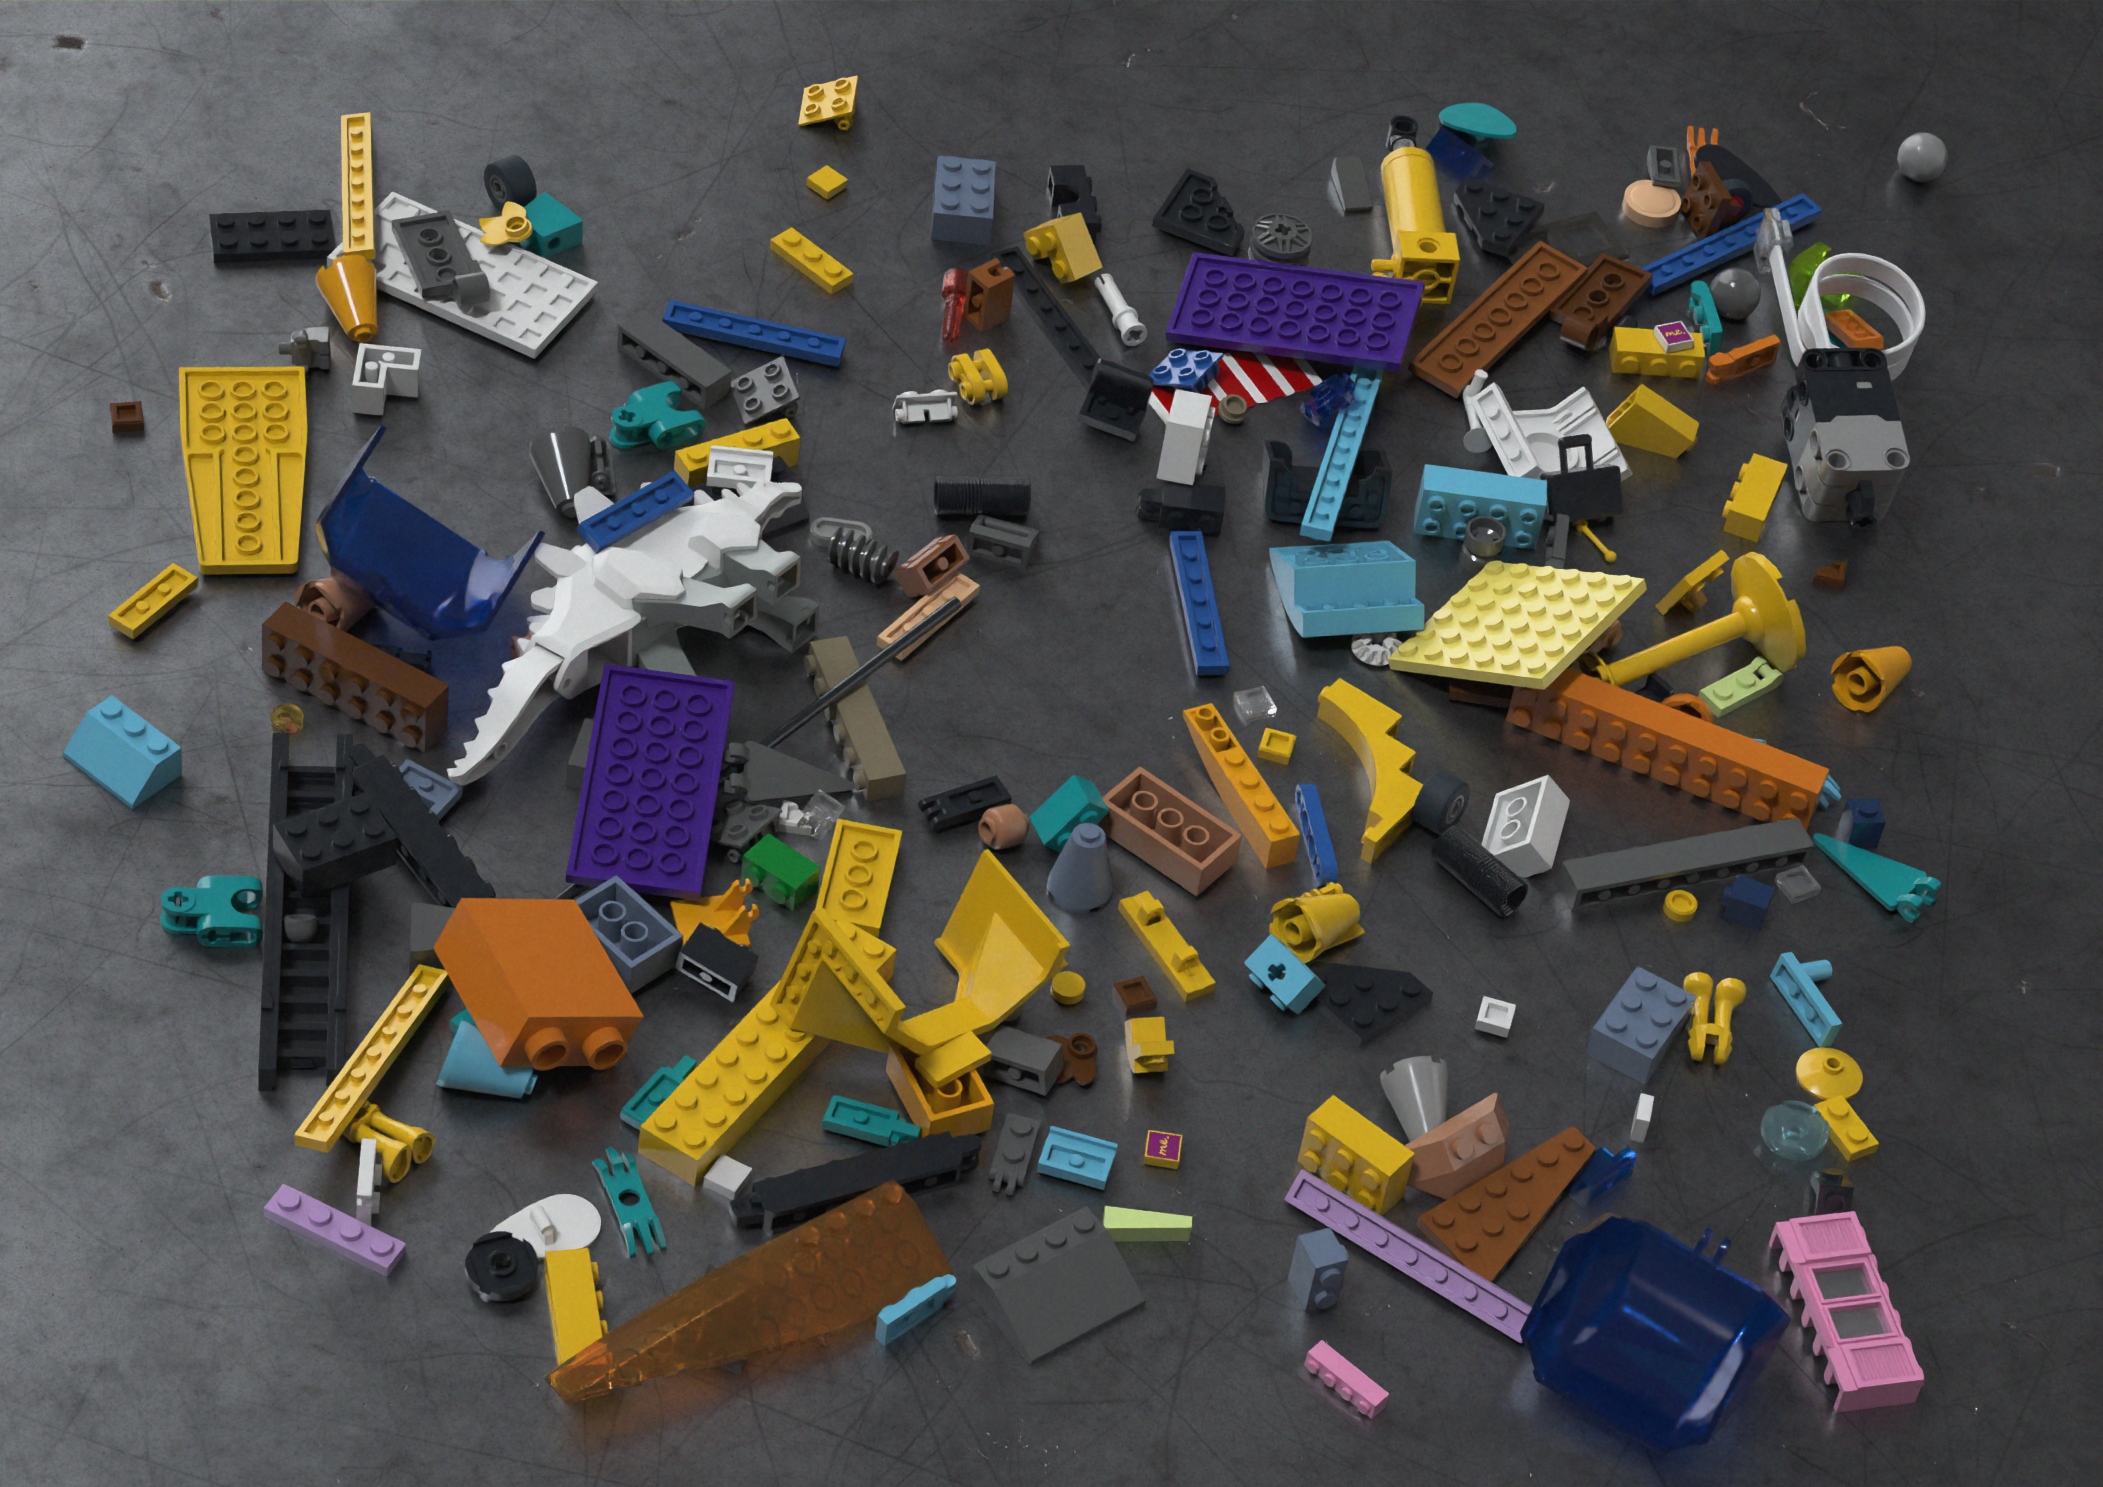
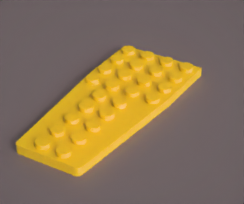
M305 366L179 367L180 441L199 571L205 575L295 573L298 570L308 438Z

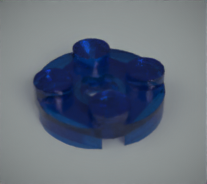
M1343 372L1342 378L1337 374L1328 377L1310 392L1313 398L1308 404L1305 401L1302 402L1300 412L1308 422H1313L1316 426L1323 425L1337 409L1340 408L1342 410L1352 404L1355 399L1352 395L1355 389V382L1346 372Z

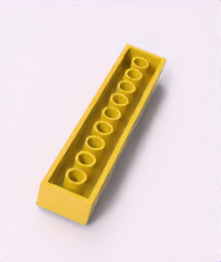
M840 917L836 921L837 925L887 983L893 976L897 949ZM779 981L640 1126L638 1153L695 1187L705 1177L720 1155H725L833 1039L788 1027L770 1005L780 983Z

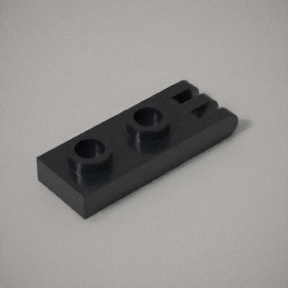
M996 775L924 798L919 801L918 807L924 812L927 821H930L933 830H939L982 816L989 808L1011 804L1012 797Z

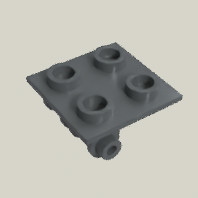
M783 356L731 381L730 388L745 426L776 410H780L786 417H793L797 414L798 404L796 401L800 399V396Z
M733 799L727 802L713 816L709 842L727 845L729 859L733 862L743 861V855L768 833L772 835L778 830L779 820L777 816L783 811L780 808Z

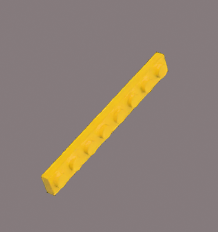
M371 113L342 115L344 256L361 255L366 257V260L375 259Z
M420 964L416 967L294 1134L295 1146L325 1153L330 1151L451 983L446 970Z

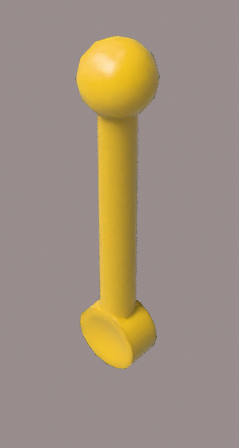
M1578 521L1575 529L1583 531L1605 555L1607 562L1613 563L1616 561V553L1609 551L1588 529L1587 521Z

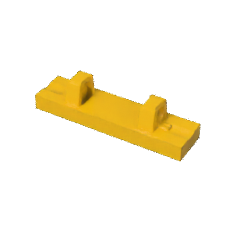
M1147 890L1133 897L1119 900V912L1185 1002L1214 992L1216 982L1198 959V953L1194 947L1186 943L1166 916L1164 907L1158 899L1155 900Z

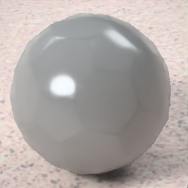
M1915 133L1907 137L1901 144L1897 161L1901 172L1909 180L1930 182L1943 173L1947 165L1948 153L1945 144L1936 135Z

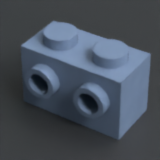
M1331 1227L1299 1235L1288 1280L1305 1311L1316 1308L1325 1309L1337 1303L1341 1287L1344 1284L1343 1278L1346 1266L1349 1264V1256L1346 1248L1339 1244Z

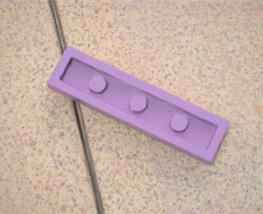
M282 1184L264 1207V1217L386 1277L406 1253V1243L285 1184Z

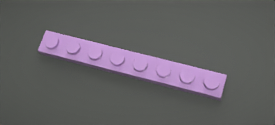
M1300 1170L1284 1199L1521 1344L1525 1343L1541 1314L1540 1311L1306 1170Z

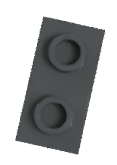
M593 436L590 439L591 454L588 486L594 487L603 495H616L612 449H606V441L601 436Z

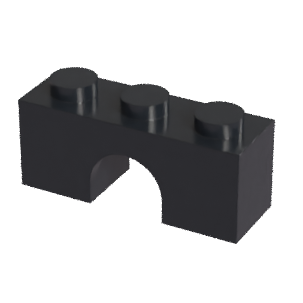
M1050 166L1047 191L1051 207H1059L1057 218L1081 212L1095 245L1096 235L1101 233L1102 220L1100 215H1096L1097 199L1096 196L1091 195L1092 179L1087 177L1085 166Z

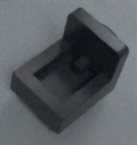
M1830 1167L1824 1168L1823 1171L1812 1170L1810 1184L1817 1195L1815 1215L1850 1212L1854 1187L1847 1174L1840 1169Z

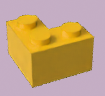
M1081 212L1049 220L1023 233L1026 240V248L1032 255L1033 260L1049 257L1052 263V270L1060 284L1077 280L1102 268L1101 261Z

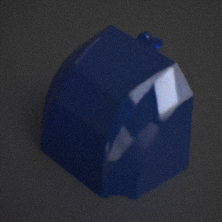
M381 425L355 455L316 522L315 535L329 566L330 577L335 581L341 582L407 625L426 640L436 641L449 638L477 637L489 628L546 533L541 530L538 531L513 557L506 556L504 561L488 557L487 551L479 549L379 483L375 477L369 478L363 466L387 430L385 426Z
M1606 1212L1564 1242L1520 1331L1523 1343L1526 1342L1534 1366L1532 1372L1536 1382L1662 1455L1670 1453L1672 1450L1696 1444L1697 1446L1707 1444L1717 1434L1737 1409L1764 1369L1788 1327L1791 1318L1771 1293L1721 1265L1731 1247V1240L1725 1238L1719 1244L1712 1260L1702 1254L1713 1238V1230L1708 1227L1701 1235L1695 1249L1648 1222Z

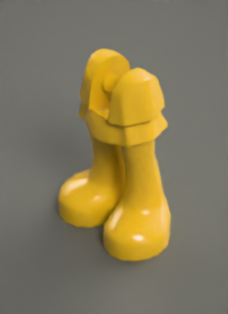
M1702 972L1691 973L1685 977L1683 988L1685 991L1697 996L1692 1010V1027L1688 1031L1690 1039L1687 1041L1692 1060L1702 1061L1705 1043L1715 1045L1714 1064L1724 1065L1732 1051L1730 1045L1733 1041L1730 1031L1731 1015L1733 1010L1744 1002L1746 986L1741 980L1736 978L1721 980L1714 992V1024L1708 1023L1713 979L1708 974Z
M368 1100L364 1102L342 1133L351 1143L357 1142L361 1144L362 1139H376V1152L382 1157V1175L392 1183L400 1181L406 1175L411 1160L419 1164L426 1161L435 1146V1137L432 1133L421 1127L410 1126L385 1116L381 1113L379 1105L370 1104ZM375 1129L387 1134L393 1139L376 1132Z

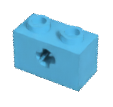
M1272 933L1244 962L1252 971L1249 975L1250 979L1262 990L1267 986L1273 992L1270 999L1283 1011L1290 1008L1299 1015L1326 986ZM1284 973L1285 976H1284V978L1281 980L1280 977H1281V975Z

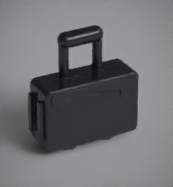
M1589 434L1560 438L1557 444L1559 447L1561 470L1545 472L1540 475V480L1547 481V505L1544 520L1555 524L1557 514L1568 515L1569 525L1575 526L1581 520L1592 519L1603 522L1608 516L1622 514L1624 506L1620 467L1611 464H1593L1592 437ZM1584 446L1586 467L1568 469L1566 449Z

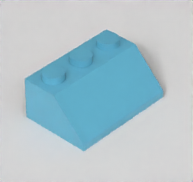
M113 695L87 711L63 751V757L131 809H134L182 775L181 747Z

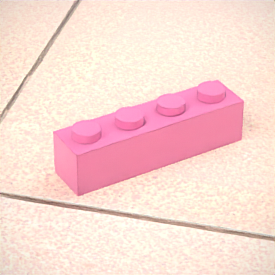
M1323 1340L1307 1352L1304 1366L1311 1373L1322 1379L1327 1386L1337 1391L1343 1399L1357 1407L1362 1414L1373 1419L1386 1408L1390 1394Z

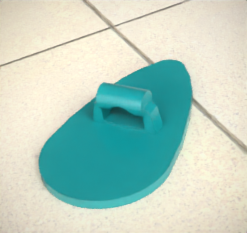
M1456 104L1443 109L1439 114V120L1443 125L1468 133L1469 139L1473 144L1488 138L1511 139L1517 136L1514 122L1499 110L1486 104Z

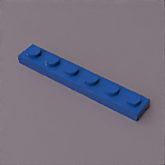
M674 300L669 301L662 322L677 332L839 367L846 345V338Z
M1171 531L1169 542L1196 675H1228L1229 662L1202 532Z

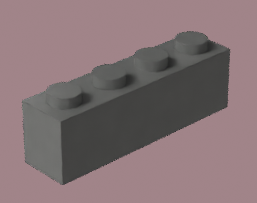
M646 309L641 310L619 324L617 348L663 381L676 382L682 390V394L702 409H707L730 393L732 370Z

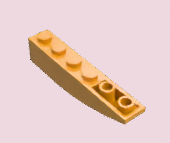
M1209 703L1183 710V718L1213 784L1264 867L1270 869L1294 862L1300 839L1299 831L1214 705Z

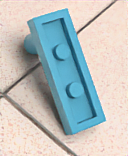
M1792 952L1783 953L1780 955L1770 978L1819 1047H1831L1843 1023L1814 984L1815 981L1829 979L1832 976L1830 962L1824 959L1800 964Z

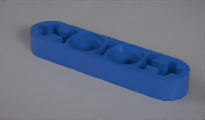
M1298 784L1295 792L1296 808L1316 883L1319 887L1326 886L1330 882L1336 884L1338 880L1337 861L1317 787L1315 784Z

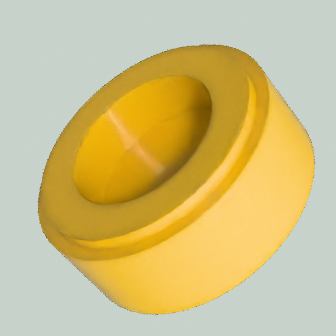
M1674 890L1667 894L1663 910L1670 919L1677 922H1687L1695 916L1698 903L1691 893L1683 890Z
M1063 971L1053 977L1050 992L1056 1001L1067 1005L1081 1001L1084 996L1085 981L1079 974Z

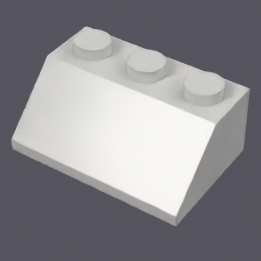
M1549 775L1496 793L1482 846L1520 877L1526 878L1552 869L1570 800Z

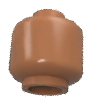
M1006 804L986 810L979 822L978 829L984 843L994 850H1002L1021 845L1026 839L1030 823L1027 815L1014 804Z

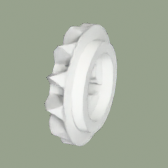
M1394 632L1353 634L1351 649L1354 655L1361 661L1370 665L1384 666L1389 664L1388 658L1393 657L1392 654L1398 651V647L1402 642L1397 640V634Z

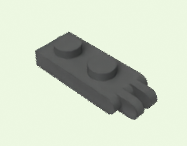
M1007 1112L989 1173V1179L994 1180L992 1191L999 1192L1002 1182L1008 1183L1006 1194L1012 1196L1016 1185L1023 1187L1040 1130V1120Z

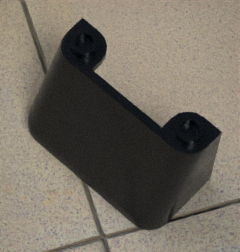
M1263 440L1262 471L1265 511L1271 519L1276 521L1302 523L1320 468L1292 465V451L1285 442ZM1366 448L1359 451L1335 526L1370 529L1382 525L1385 521L1388 510L1392 469L1384 449Z

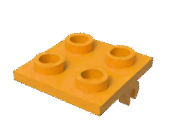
M745 879L743 887H740L739 880H735L724 895L701 897L700 901L691 899L671 901L670 906L676 929L683 935L682 947L701 922L708 927L720 930L731 941L750 948L748 932L752 921L757 919L760 914L756 904H752L750 912H747L746 906L742 905L746 895L753 890L751 880Z

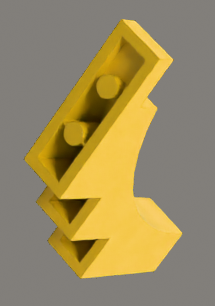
M1339 678L1330 687H1324L1319 694L1317 701L1320 705L1317 717L1335 729L1351 745L1366 770L1371 789V806L1364 829L1365 833L1361 838L1363 848L1360 858L1372 864L1415 821L1413 818V808L1423 784L1410 777L1416 752L1395 740L1398 737L1402 715Z

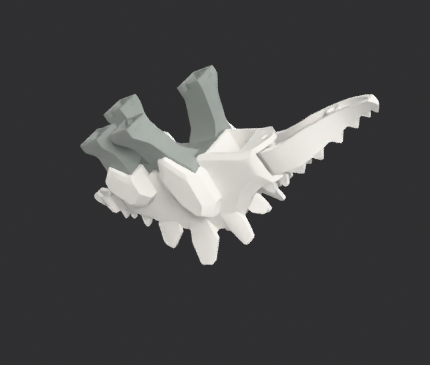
M762 480L756 482L750 488L738 482L736 490L740 497L728 489H723V499L717 501L710 498L704 491L696 490L694 492V506H680L597 554L588 543L583 546L577 545L571 551L546 543L538 544L534 553L535 561L558 580L557 585L553 588L546 587L531 594V606L533 609L550 615L530 616L527 618L529 633L532 637L530 640L519 638L517 646L521 657L502 664L504 676L499 686L487 691L492 702L486 715L475 719L479 733L475 740L464 743L467 755L465 758L454 761L457 768L447 769L449 779L463 786L486 775L509 754L526 734L532 723L551 702L561 695L567 699H572L583 691L600 684L604 663L696 676L678 641L676 631L680 627L689 625L719 632L730 639L746 625L765 632L791 653L816 636L818 633L819 604L808 598L787 596L789 592L794 591L800 586L801 557L792 551L776 552L762 540V532L771 518H779L787 508L800 504L802 487L798 483H775ZM646 482L641 484V488L649 485L652 482ZM591 486L584 488L574 496V506L579 524L614 504Z

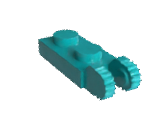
M1697 280L1692 282L1690 287L1689 309L1694 313L1695 324H1700V333H1702L1703 343H1706L1709 355H1715L1721 351L1723 329L1707 283Z

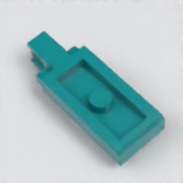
M685 1055L673 1069L669 1066L666 1068L661 1066L621 1109L620 1119L640 1130V1126L694 1071L697 1061Z
M838 1095L832 1096L822 1120V1129L891 1147L896 1143H906L921 1138V1126L906 1123L907 1120L899 1117V1112Z

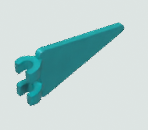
M1814 834L1813 843L1886 909L1894 911L1897 908L1900 915L1906 921L1913 923L1920 916L1921 912L1917 909L1923 903L1931 906L1938 899V895L1935 892L1941 887V882L1936 878L1926 877L1927 874L1924 871L1823 834Z

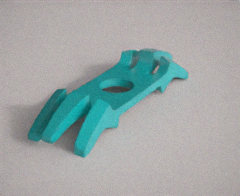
M605 1148L612 1167L613 1176H609L608 1165L602 1159L597 1158L593 1160L592 1165L599 1173L603 1188H606L620 1223V1230L626 1241L629 1257L636 1256L632 1229L634 1227L643 1242L647 1255L654 1254L648 1224L652 1227L660 1251L667 1249L659 1217L655 1215L637 1171L635 1159L631 1154L622 1152L621 1158L614 1148ZM624 1162H625V1164H626L627 1169H628L629 1172H626V1173H625V1170H624ZM631 1192L636 1194L640 1201L636 1205L626 1206L620 1202L619 1197L624 1193Z

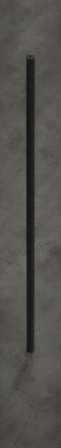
M952 597L759 742V744L771 749L775 748L961 607L960 600ZM744 764L729 765L722 770L718 790L722 788L723 780H730V774L742 773L744 771ZM572 883L552 899L573 900L590 886Z

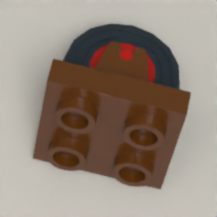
M1700 161L1687 191L1681 199L1680 207L1701 241L1716 234L1719 226L1732 225L1744 218L1751 210L1754 198L1751 189L1742 180L1728 179L1721 181L1710 162Z

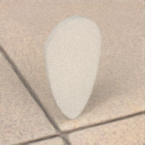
M557 1194L533 1203L498 1224L491 1232L513 1233L512 1237L518 1238L522 1242L524 1238L533 1246L538 1261L545 1260V1251L590 1247L599 1236L601 1218L594 1205L586 1199L571 1194Z

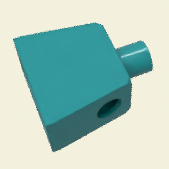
M544 191L524 207L527 213L526 219L531 222L533 228L532 234L522 242H509L524 250L528 248L542 258H547L582 243L584 220Z

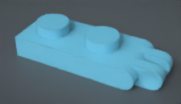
M951 1274L936 1277L922 1287H915L910 1290L905 1298L895 1305H888L883 1308L877 1316L875 1338L883 1346H886L943 1307V1303L954 1296L956 1278Z

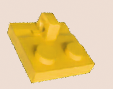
M1720 550L1686 575L1655 607L1664 615L1681 603L1692 614L1695 613L1708 601L1701 591L1705 587L1704 584L1706 581L1711 584L1724 573L1721 567L1730 558L1723 550Z

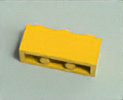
M1614 328L1609 347L1613 373L1700 378L1705 360L1702 333L1689 332L1694 339L1692 348L1666 353L1654 336V330Z
M1753 453L1749 464L1743 463L1738 476V480L1741 483L1735 481L1730 494V499H1733V502L1727 500L1721 517L1726 519L1723 531L1758 543L1782 487L1788 467L1787 464Z

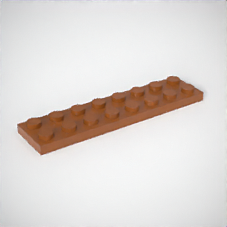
M1539 241L1409 362L1408 371L1457 399L1462 394L1464 388L1467 385H1471L1475 371L1483 370L1486 372L1587 273L1588 267Z

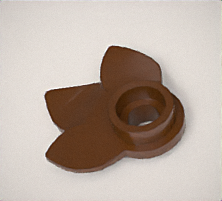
M1076 1033L1069 1039L1059 1035L1045 1038L1060 1043L1063 1046L1064 1069L1054 1084L1066 1083L1072 1078L1083 1086L1092 1082L1098 1069L1094 1061L1097 1057L1098 1048L1095 1040L1090 1035Z

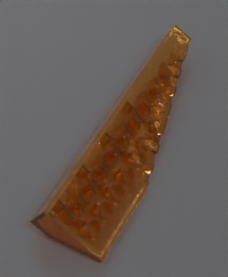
M892 1179L743 1254L674 1292L545 1375V1381L566 1404L609 1394L612 1388L619 1386L633 1388L643 1385L644 1380L659 1376H662L663 1380L678 1376V1371L692 1368L696 1372L747 1359L750 1357V1353L761 1350L767 1351V1353L781 1350L784 1344L799 1341L800 1345L813 1342L816 1336L828 1333L830 1337L841 1335L878 1316L880 1311L886 1306L895 1305L904 1299L913 1288L922 1287L936 1277H943L947 1274L953 1275L954 1272L916 1202Z

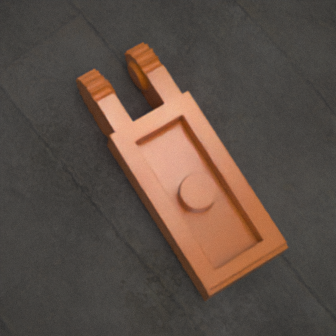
M1774 334L1758 339L1743 347L1735 348L1728 352V354L1718 352L1710 356L1708 360L1709 370H1706L1704 376L1706 381L1716 385L1719 382L1722 383L1774 364L1781 340Z

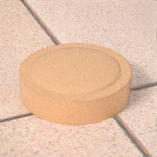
M1640 180L1630 184L1625 190L1622 202L1623 211L1629 219L1639 225L1651 228L1666 227L1674 223L1681 206L1680 196L1672 187L1652 185L1651 180Z

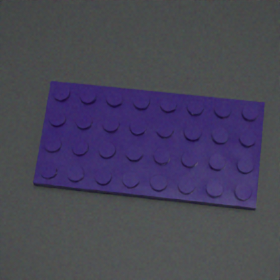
M1193 252L1166 329V341L1400 372L1424 295L1425 282Z
M604 663L567 865L566 883L598 887L617 875L635 892L700 901L735 681Z

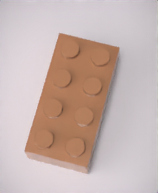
M1140 766L1102 797L1110 812L1100 820L1097 826L1103 829L1105 835L1196 897L1237 862L1242 834Z

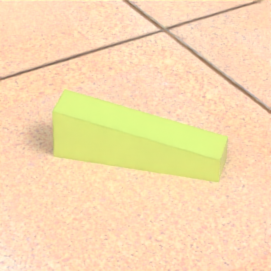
M1105 1206L1102 1224L1108 1230L1114 1242L1189 1241L1192 1229V1216Z

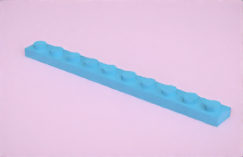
M1359 366L1353 367L1301 524L1300 535L1310 537L1313 540L1330 542L1382 382L1384 370Z

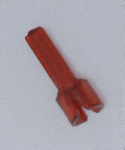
M951 268L944 274L941 295L946 301L941 337L950 344L954 343V340L959 339L963 306L965 304L969 271L963 268Z

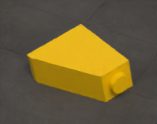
M1643 384L1625 399L1606 420V424L1616 442L1675 459L1685 450L1689 452L1698 441L1696 433L1699 422Z

